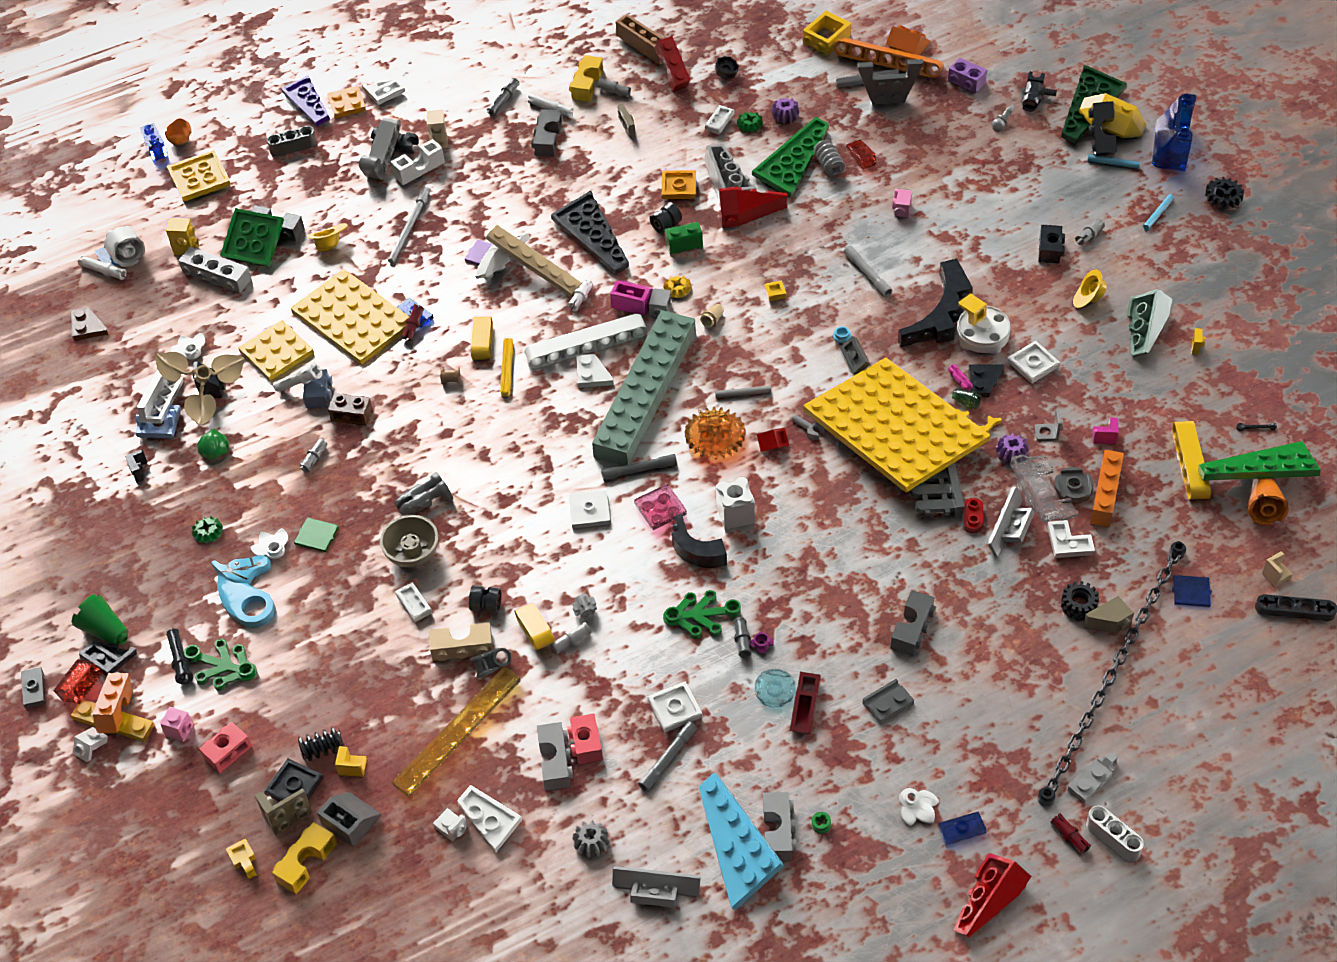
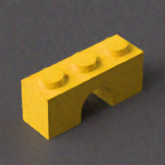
M584 55L582 61H579L578 70L574 72L573 82L569 84V92H571L572 99L591 101L595 92L594 80H599L604 70L602 57Z
M314 822L309 828L304 829L300 839L290 846L286 856L274 866L272 874L275 881L297 895L310 878L306 867L302 866V862L312 856L324 861L337 845L334 834Z

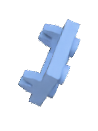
M171 405L164 418V424L159 427L154 426V423H140L139 415L136 414V436L141 438H173L181 412L180 405Z

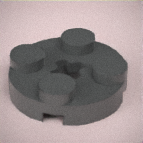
M1077 467L1064 468L1055 477L1054 490L1062 502L1077 503L1087 501L1093 492L1094 481L1089 473L1087 475L1082 472L1083 469ZM1073 482V483H1075V485H1079V486H1077V487H1072V486H1070V485H1071V483Z

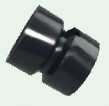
M671 202L650 215L652 227L660 234H664L665 229H669L682 221V214L679 208Z
M472 585L469 594V610L482 612L485 609L488 613H499L502 599L501 588L488 587L485 589L484 586Z

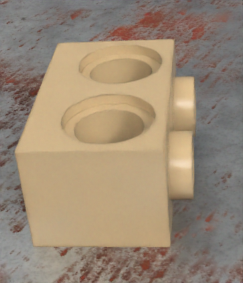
M443 109L426 111L430 140H435L442 148H448Z

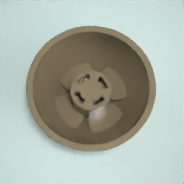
M401 516L391 521L383 529L380 536V546L384 555L392 563L407 568L417 567L427 562L435 553L438 546V531L433 522L423 516Z

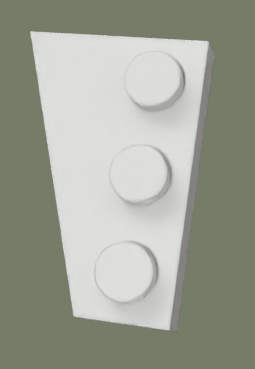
M472 785L457 800L460 808L495 852L500 849L522 821L520 815Z

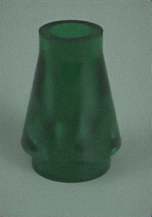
M955 389L952 393V399L969 409H977L981 402V395L975 391Z

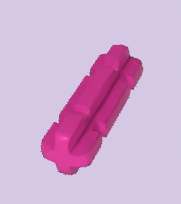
M955 364L948 368V372L965 392H969L973 388L971 382Z

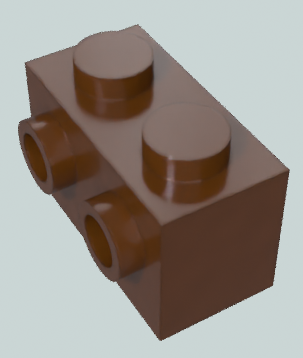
M334 393L328 412L333 422L367 426L372 412L370 397Z

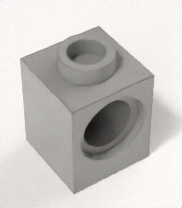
M655 288L652 290L649 313L650 316L658 317L661 310L669 312L671 290Z

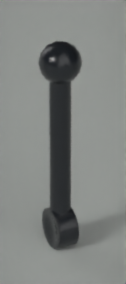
M1238 423L1236 429L1238 431L1256 428L1275 430L1277 424L1244 425L1243 423Z

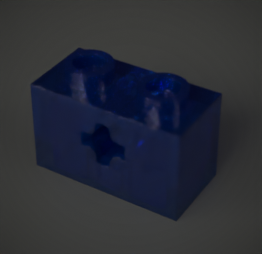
M155 122L139 127L143 142L152 161L169 157Z

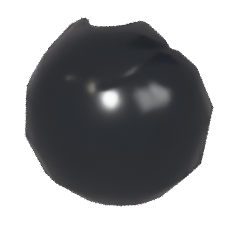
M723 56L718 57L714 68L720 78L728 80L736 76L739 65L732 57Z

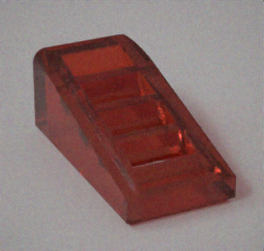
M861 139L846 145V148L861 169L877 164L876 154Z

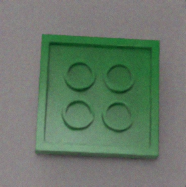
M235 208L220 256L229 260L270 268L284 219L279 216Z

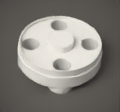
M987 306V317L975 326H972L968 323V312L965 310L957 323L956 332L960 346L963 349L979 353H999L1009 340L1010 322L1008 317L1001 310Z

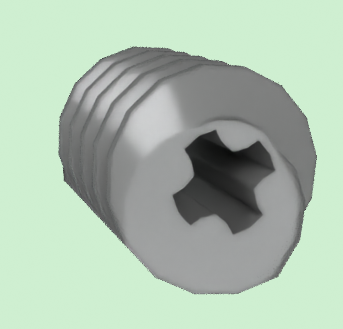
M823 140L816 144L814 154L828 176L841 174L845 170L846 165L837 149H835V146L831 143V140Z

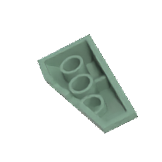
M1160 289L1130 297L1127 317L1130 319L1128 327L1132 336L1130 338L1131 356L1133 357L1150 352L1170 315L1173 299Z

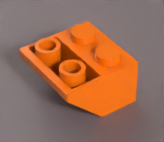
M898 25V27L892 26L886 45L907 53L921 55L930 40L925 38L926 35L922 34V32L912 31L907 27Z

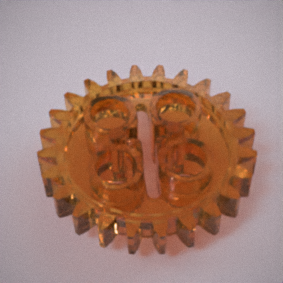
M713 407L712 411L705 408L704 413L699 410L698 416L693 414L692 419H688V424L685 425L684 433L686 444H689V449H693L694 454L700 452V457L706 454L707 459L714 456L715 460H717L718 455H721L724 459L726 453L732 456V450L738 452V447H742V442L745 441L746 429L744 428V422H741V417L736 418V412L730 414V409L724 412L723 407L719 411Z

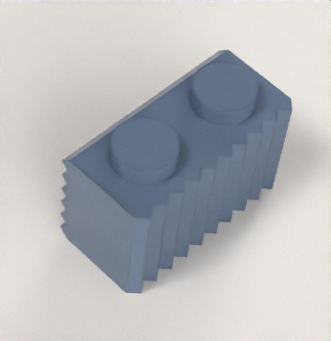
M321 369V378L317 380L312 379L309 383L304 384L303 400L306 408H323L328 406V400H331V389H329V386L333 385L332 375H329L328 369Z

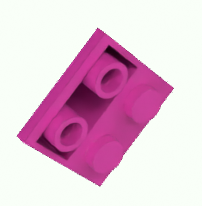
M616 281L610 292L611 308L645 316L649 308L653 287L628 281Z

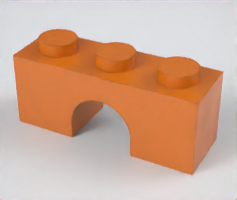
M129 673L108 674L92 713L97 733H118L123 720L121 705H128L133 694Z

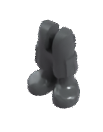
M436 471L430 475V478L425 483H418L400 495L394 504L400 510L401 515L405 516L432 506V499L443 497L444 500L451 501L453 496L445 481L442 480L440 474Z

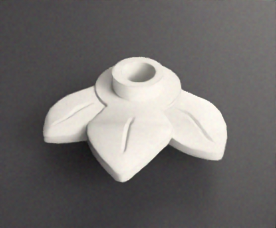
M202 333L197 334L193 339L181 335L178 345L170 347L171 352L183 354L186 359H196L200 356L201 348L205 345V338Z
M283 528L279 529L275 535L260 532L259 544L251 546V550L255 555H264L270 559H278L285 553L284 546L288 542L287 532Z
M912 788L904 789L899 796V801L902 805L901 817L904 822L911 826L918 819L924 823L933 824L935 813L932 807L939 803L938 798L926 790L917 792ZM908 795L912 796L914 801H910Z

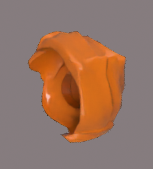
M179 117L166 127L164 131L165 138L170 144L183 145L189 140L192 128L187 120Z

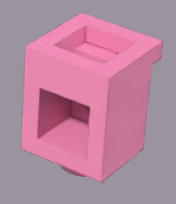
M895 189L892 209H895V216L909 217L912 191Z

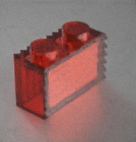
M77 659L53 691L64 702L81 704L90 688H93L95 682H98V679L102 676V671L92 661Z

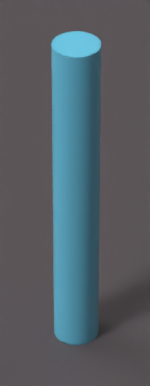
M1090 154L1087 160L1139 169L1140 162Z
M1172 194L1165 198L1143 225L1145 230H1149L1174 200Z

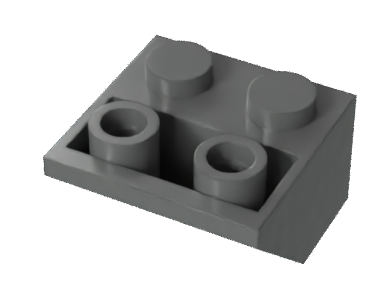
M350 792L331 797L317 812L321 825L352 847L359 842L382 816L380 812Z

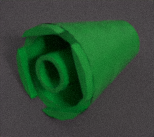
M93 594L86 598L78 606L80 609L77 615L74 613L71 623L75 628L110 644L122 645L129 637L128 629L100 594L98 596Z

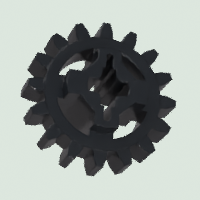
M1224 177L1221 180L1215 178V181L1210 180L1205 190L1207 201H1212L1211 205L1217 204L1218 208L1224 206L1227 209L1228 206L1234 208L1235 205L1239 206L1240 201L1242 202L1244 197L1242 184L1237 185V180L1233 182L1231 178L1227 180Z

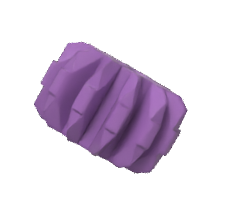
M786 97L785 99L780 98L779 101L775 100L771 112L773 120H777L778 123L783 122L785 124L788 122L791 124L792 121L797 120L800 109L797 101H794L793 98L787 99Z
M1014 433L1011 436L1005 434L1003 438L998 440L996 453L999 459H1003L1004 464L1006 462H1010L1011 465L1014 462L1020 464L1022 460L1027 458L1029 452L1027 439H1022L1021 434L1015 436Z

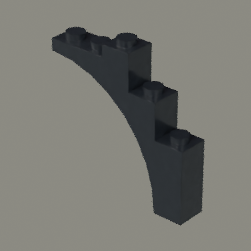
M957 258L940 262L939 276L944 290L940 302L924 319L898 330V344L900 347L928 341L933 338L936 343L954 339L955 325L953 322H957L964 312V309L959 306V301L973 292V287Z

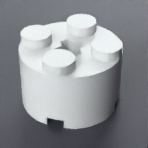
M130 226L118 227L106 233L104 247L115 263L122 267H129L138 263L141 255L144 256L145 244Z

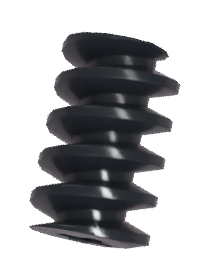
M331 727L330 734L323 729L321 737L317 732H314V739L309 734H306V741L298 737L303 760L306 757L308 761H312V754L319 759L320 752L328 756L329 749L333 754H336L337 747H344L340 730L336 731L334 727Z

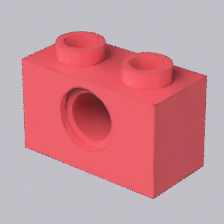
M595 714L570 718L571 726L567 727L569 739L574 740V744L570 745L572 757H577L578 764L603 760Z
M231 722L221 728L219 733L213 738L207 740L199 750L203 759L220 774L249 750L252 745L248 736Z

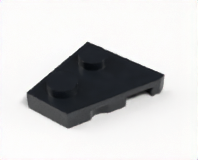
M969 364V381L973 385V388L970 389V397H990L993 387L996 386L1001 373L1003 374L1004 364Z
M93 641L79 652L81 660L105 676L116 672L137 655L136 648L130 647L127 650L119 648L116 644H104L103 642Z

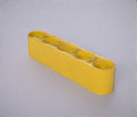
M1194 421L1173 422L1172 434L1187 497L1189 500L1209 499L1211 495L1209 480L1203 481L1198 472V466L1204 463L1195 423Z

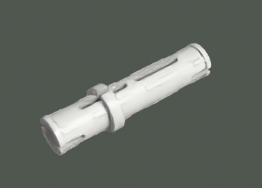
M533 93L528 95L527 99H531L527 100L529 104L547 110H561V114L569 118L574 114V112H571L574 111L573 107L563 105L560 101L555 102Z
M81 255V259H78L79 266L98 271L107 277L112 276L124 280L125 278L121 275L125 277L127 275L125 269L115 267L112 263L106 264Z

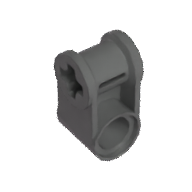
M495 648L471 658L470 661L474 663L478 673L476 675L477 678L486 676L508 665L511 661L509 650ZM503 651L506 657L503 662L499 663L496 660V655L498 652Z

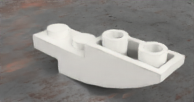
M528 232L515 236L524 243L531 239ZM493 244L482 258L475 278H484V280L494 276L493 273L495 271L498 272L506 267L505 264L510 262L508 257L510 255Z

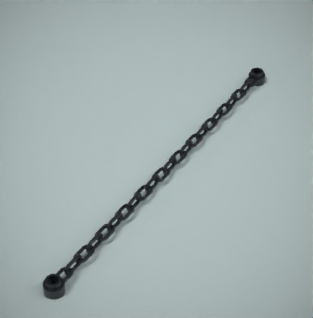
M1177 541L1170 546L1167 557L1168 565L1160 570L1157 576L1158 584L1155 588L1150 589L1146 597L1147 604L1145 608H1141L1135 617L1137 622L1135 627L1128 630L1124 638L1126 642L1124 647L1115 654L1113 668L1107 670L1102 679L1103 687L1101 690L1096 691L1092 697L1090 711L1084 713L1079 722L1080 730L1070 738L1067 745L1069 750L1066 756H1062L1055 767L1056 775L1047 781L1044 788L1039 790L1037 800L1042 806L1049 807L1054 804L1055 792L1059 786L1058 778L1068 770L1071 764L1070 756L1072 752L1079 749L1083 741L1081 735L1084 729H1089L1094 721L1093 713L1096 708L1103 704L1106 698L1105 690L1107 686H1111L1117 677V667L1124 664L1128 657L1127 649L1129 645L1134 644L1139 636L1138 628L1140 624H1144L1150 615V605L1157 602L1161 594L1159 590L1161 585L1165 584L1171 576L1170 568L1172 564H1176L1179 559L1184 558L1186 553L1184 543ZM1163 572H1164V574H1167V573H1168V575H1167V577L1165 578L1164 581H1163V578L1161 577V575H1162ZM1153 591L1154 594H1157L1154 601L1152 597L1149 599ZM1142 611L1143 614H1146L1143 621L1141 617L1139 618ZM1131 631L1133 635L1136 634L1132 641L1131 638H1128ZM1120 652L1122 655H1124L1121 662L1120 659H1117ZM1109 673L1110 676H1113L1110 683L1109 680H1106ZM1098 694L1099 697H1102L1099 704L1097 701L1094 702ZM1086 716L1090 719L1087 726L1086 723H1083ZM1075 737L1076 740H1079L1076 747L1071 745ZM1063 759L1065 763L1068 761L1064 770L1062 767H1059ZM1051 782L1052 785H1055L1054 789H1051L1049 787Z

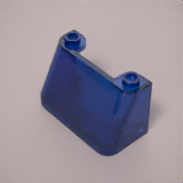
M1182 94L1157 119L1151 160L1153 166L1179 171L1186 170L1193 137L1189 129L1196 95Z

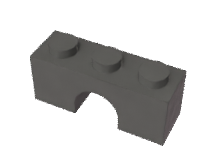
M541 109L540 116H537V127L534 128L535 138L531 140V148L534 149L535 156H555L557 148L556 134H560L562 126L561 110Z
M911 590L905 604L904 617L914 622L905 624L898 621L891 637V649L914 656L916 649L920 650L923 643L922 635L927 633L930 622L928 620L930 617H934L936 606H934L935 597Z

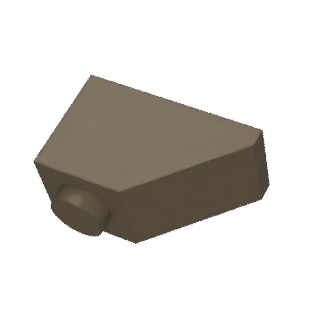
M1117 596L1087 613L1083 626L1087 629L1117 633L1131 626L1134 612Z

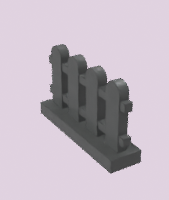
M955 463L912 489L914 497L922 498L915 505V510L918 513H925V516H930L931 513L944 512L945 515H950V512H953L954 519L962 518L965 506ZM924 482H938V484L925 485ZM928 497H941V499L928 500Z

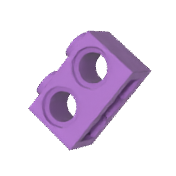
M960 57L949 68L948 81L974 93L986 83L987 69Z

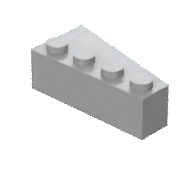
M723 144L706 145L704 161L718 199V189L741 187L742 190L747 191L751 189L757 190L756 186L749 182V177L742 173L739 164L733 161L732 155Z

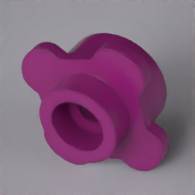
M764 632L755 634L754 638L749 642L750 647L756 648L760 654L766 653V649L774 645L773 639Z

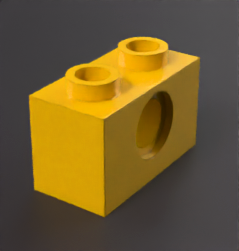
M169 218L166 233L173 254L183 255L189 247L198 248L199 240L195 236V228L192 226L190 219Z

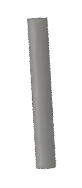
M771 386L715 391L716 398L765 394L771 393Z

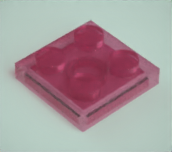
M668 484L634 499V504L652 530L674 521L675 515H687L686 508Z

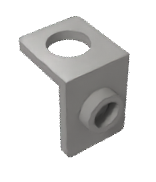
M1059 410L1055 412L1053 424H1035L1037 441L1059 440L1060 431L1063 430V419H1060ZM1041 429H1048L1050 434L1044 436L1039 431Z

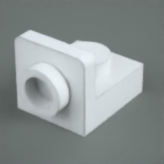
M447 808L433 823V826L453 842L457 837L464 834L467 823L463 815L458 817Z

